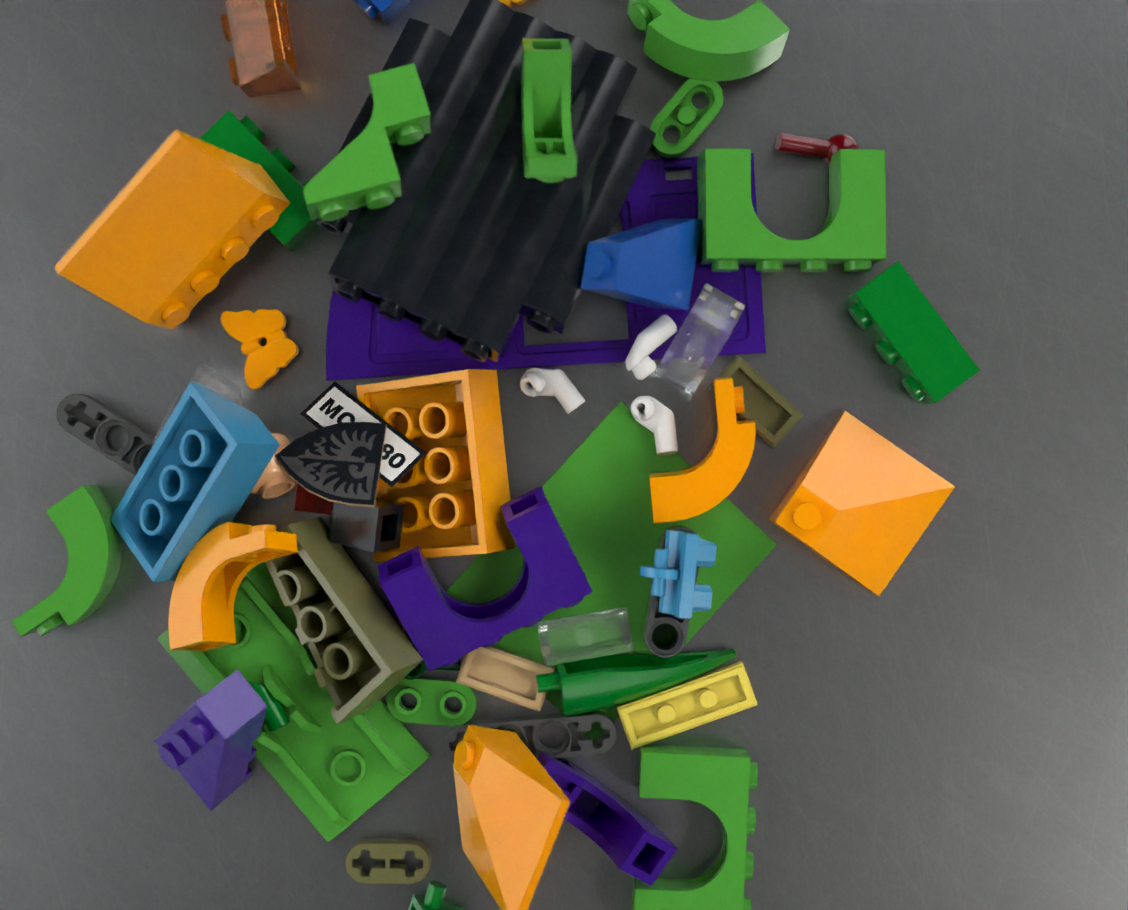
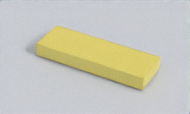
M742 661L699 675L669 689L637 700L618 704L616 707L631 750L757 706L758 704Z

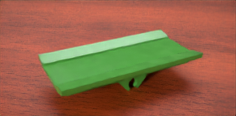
M263 562L256 565L246 574L237 590L234 603L235 644L205 652L170 650L169 628L157 640L204 695L238 669L247 681L264 684L273 697L280 701L290 723L270 733L265 722H263L261 735L253 741V747L257 750L256 757L325 840L330 842L415 771L431 755L408 727L390 713L387 702L383 698L369 711L336 725L330 711L335 705L327 687L320 688L313 672L318 669V666L308 644L301 645L295 629L298 627L291 606H284L266 563Z

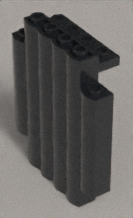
M470 0L451 37L430 24L409 18L382 71L415 63L431 115L430 134L424 135L420 141L413 144L399 145L397 142L390 144L401 179L402 196L395 198L393 203L382 208L369 209L367 206L348 210L349 213L343 218L334 221H322L319 218L316 222L330 233L342 235L343 231L348 233L328 272L330 283L335 286L333 290L339 296L355 303H359L360 299L376 305V311L391 321L398 323L402 319L410 321L419 326L418 331L434 341L443 342L446 338L461 345L460 351L474 360L485 362L488 358L498 362L500 356L504 357L511 343L512 332L520 315L527 318L526 322L530 326L541 332L551 333L554 330L560 334L563 333L583 291L581 284L588 242L610 235L652 148L656 133L635 120L618 115L633 86L638 68L617 55L597 50L576 36L557 31L536 17L514 11L499 0ZM522 38L569 39L572 50L571 126L577 156L576 177L564 178L560 182L550 183L539 181L536 178H525L521 94ZM371 92L338 154L367 127L374 106Z

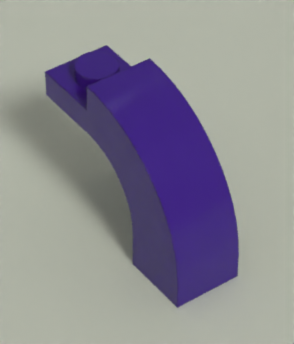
M542 751L537 760L570 800L564 820L593 840L620 870L652 886L678 848L648 818L607 786L567 761L564 764Z

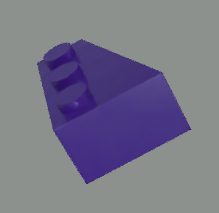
M237 669L197 700L154 740L159 747L158 752L164 763L171 769L179 771L211 811L251 777L252 770L248 767V763L256 756L257 750L253 747V741L261 735L267 705Z

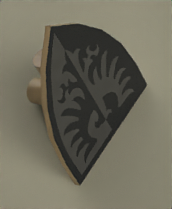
M344 422L318 428L294 440L275 457L288 475L308 492L331 502L351 506L375 507L387 424Z

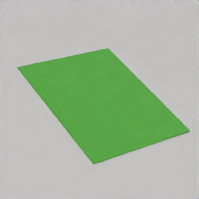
M620 401L542 486L593 592L584 596L583 600L575 606L557 609L545 615L539 623L531 627H521L504 635L498 643L492 646L554 667V672H557L555 658L594 652L653 654L648 649L643 638V625L652 578L640 576V566H654L655 549L658 547L661 534L667 528L678 525L693 530L696 534H699L700 539L716 543L717 545L715 563L712 567L699 566L696 582L711 586V609L692 612L685 646L777 544L727 498L707 512L695 517L673 522L654 523L650 473L680 471L692 466L678 453L667 456L657 455L654 433L634 419L631 410ZM516 541V548L480 554L446 592L458 600L469 603L492 601L507 593L517 582L523 567V555ZM668 623L658 625L653 630L652 641L659 646L671 644L676 636L675 627ZM560 691L547 692L545 698L563 714ZM616 705L595 710L609 715L614 722L619 717ZM596 721L591 723V730L583 731L586 736L592 737L593 743L606 732V730L601 728L600 722Z

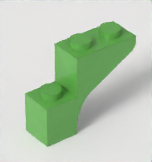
M415 63L369 75L370 91L374 106L367 127L311 179L304 188V197L311 220L321 218L322 221H334L346 216L349 213L348 210L367 206L369 209L382 208L393 203L395 198L402 196L401 179L390 144L396 142L399 145L413 144L420 141L424 135L431 133V115Z

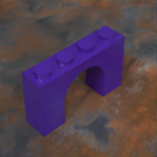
M541 486L501 505L506 524L523 555V567L515 585L497 599L483 603H469L449 595L439 584L419 546L378 565L380 585L418 653L423 658V662L429 672L440 666H451L457 663L463 655L479 647H490L498 643L504 635L518 628L531 627L539 623L545 615L557 609L575 606L583 600L584 596L593 592Z

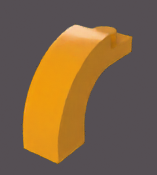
M732 377L713 378L717 435L714 445L707 456L698 464L688 469L650 473L654 523L685 520L707 512L722 502L743 478L751 461L755 446L756 423L753 419L737 421L736 413L745 412L742 386H734Z
M226 522L204 535L187 555L173 586L168 617L170 650L205 652L235 644L234 603L240 583L256 565L297 553L296 534L279 532L275 525L270 524L252 526Z

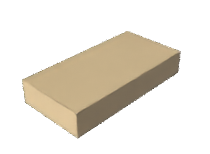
M495 646L479 647L465 654L456 683L540 712L547 692L538 693L536 675L552 673L555 668Z

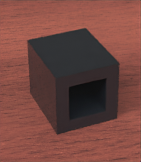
M376 498L375 507L351 506L334 502L330 514L331 530L329 542L370 552L400 548L405 504Z

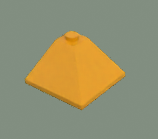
M843 411L768 520L875 595L880 596L955 486L847 411Z
M468 725L463 740L456 746L453 764L462 850L501 910H528L570 800L516 732Z

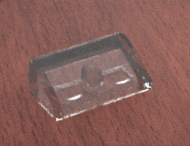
M626 606L537 621L544 666L634 651Z

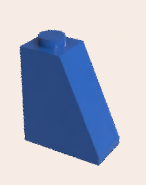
M660 219L588 242L581 289L654 309L688 310L702 220Z

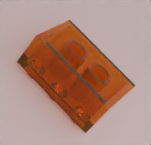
M225 0L227 14L221 15V22L227 42L232 41L235 58H229L228 60L233 84L235 86L239 85L249 98L301 89L287 0Z

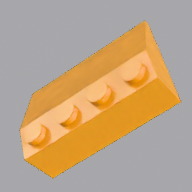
M175 130L54 268L59 275L144 323L174 329L189 317L190 311L206 294L218 286L220 279L235 262L240 261L246 256L249 247L260 235L278 221L279 215L290 202L261 165Z
M467 369L356 386L357 399L427 453L393 487H390L379 478L376 498L403 503L405 507L400 548L373 552L374 562H386L417 546L420 547L425 558L488 554L516 548L515 539L506 524L501 505L511 500L497 370Z

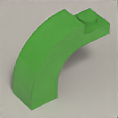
M629 0L627 11L632 23L639 30L646 32L643 52L650 59L671 72L703 81L735 80L761 71L781 58L790 31L761 0L756 1L737 15L722 20H704L693 17L680 10L671 0Z
M522 38V146L525 178H536L542 182L552 183L560 182L564 178L576 177L577 156L571 126L572 50L569 39Z
M83 485L46 510L66 543L68 567L63 581L51 595L11 621L20 636L38 632L40 637L63 624L64 620L68 626L81 623L102 605L112 590L120 568L122 541L121 535L110 521L114 511L98 485Z

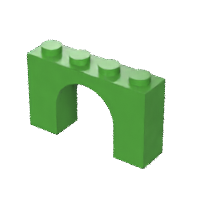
M705 148L697 157L698 219L702 220L698 244L699 265H711L712 272L739 271V265H756L757 272L783 271V265H800L801 272L827 271L828 265H844L845 272H867L872 270L873 264L887 259L885 149H840L832 155L829 164L828 215L820 231L814 237L805 240H789L779 237L770 232L758 219L751 198V149Z
M653 744L639 747L637 787L639 798L676 799L698 802L712 810L721 820L724 839L722 849L715 862L699 875L685 879L657 878L652 886L633 877L632 910H751V898L744 897L745 880H752L754 863L753 853L746 852L747 835H754L756 813L755 807H748L749 790L757 789L758 766L757 762H751V757L746 749Z

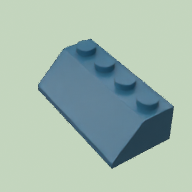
M190 382L110 518L114 527L153 582L175 581L184 560L195 544L212 529L226 522L233 521L280 446L255 413L196 382Z

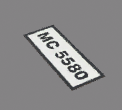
M335 381L300 413L317 428L344 422L387 424L379 478L390 487H393L427 454Z

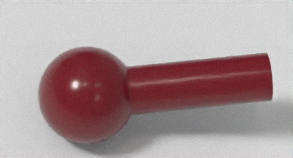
M779 133L775 142V149L777 151L824 158L828 165L831 162L832 155L840 149H859L856 141L846 134H836L828 140Z

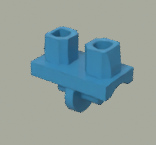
M666 530L665 549H655L654 566L641 565L639 574L640 576L652 578L651 595L660 596L659 612L672 614L677 618L692 619V612L711 609V586L695 583L696 566L712 567L715 563L716 543L700 539L699 534Z

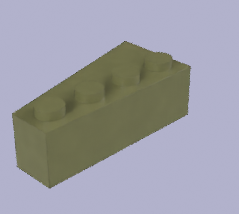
M320 516L287 524L280 532L296 534L298 552L266 561L265 563L284 606H291L298 627L295 629L301 645L308 644L318 666V669L313 672L320 688L326 686L335 705L330 711L337 725L369 711L421 663L423 658L342 545L329 542L330 529Z

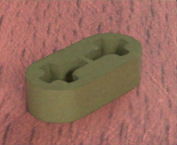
M365 838L354 843L346 856L345 866L349 876L359 883L413 884L424 879L429 872L432 855L427 844L418 839ZM363 850L370 851L372 859H385V862H376L370 871H365L363 863L356 862L355 859L360 858ZM407 851H415V858L423 860V863H419L415 871H408L406 863L392 862V859H404Z

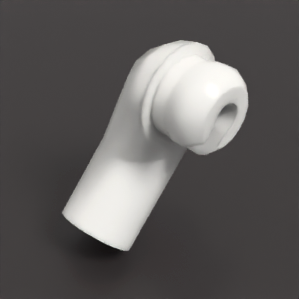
M661 315L641 331L625 360L627 370H632L638 380L645 379L656 370L657 365L655 361L648 355L677 332V326L669 316Z
M534 367L527 370L520 379V389L525 395L529 397L555 396L568 414L585 402V399L561 369Z
M639 396L634 399L631 404V413L638 423L654 433L657 455L667 456L678 453L673 412L651 396Z

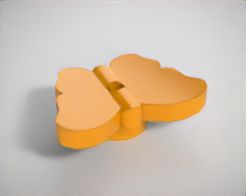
M258 309L255 312L250 310L240 312L224 311L221 314V323L230 336L243 343L241 351L243 354L248 355L244 368V377L247 386L253 390L262 388L267 380L277 375L279 368H285L299 353L298 345L294 341L287 339V334L283 330L287 322L286 316L277 309ZM266 338L267 344L262 346L261 340Z

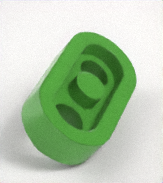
M688 79L654 118L650 130L656 133L652 148L657 154L666 158H676L685 154L717 117L724 100L722 88L717 81ZM697 95L704 96L707 99L708 105L703 109H698L693 106L692 98ZM673 129L678 132L679 140L669 143L663 138V132Z
M419 676L413 680L403 678L393 687L387 695V706L390 713L401 722L458 726L468 722L474 715L477 707V696L473 688L456 683V679ZM405 693L413 694L417 698V705L413 708L405 707L401 701L402 695ZM449 697L459 698L462 708L456 712L450 711L446 707V699Z

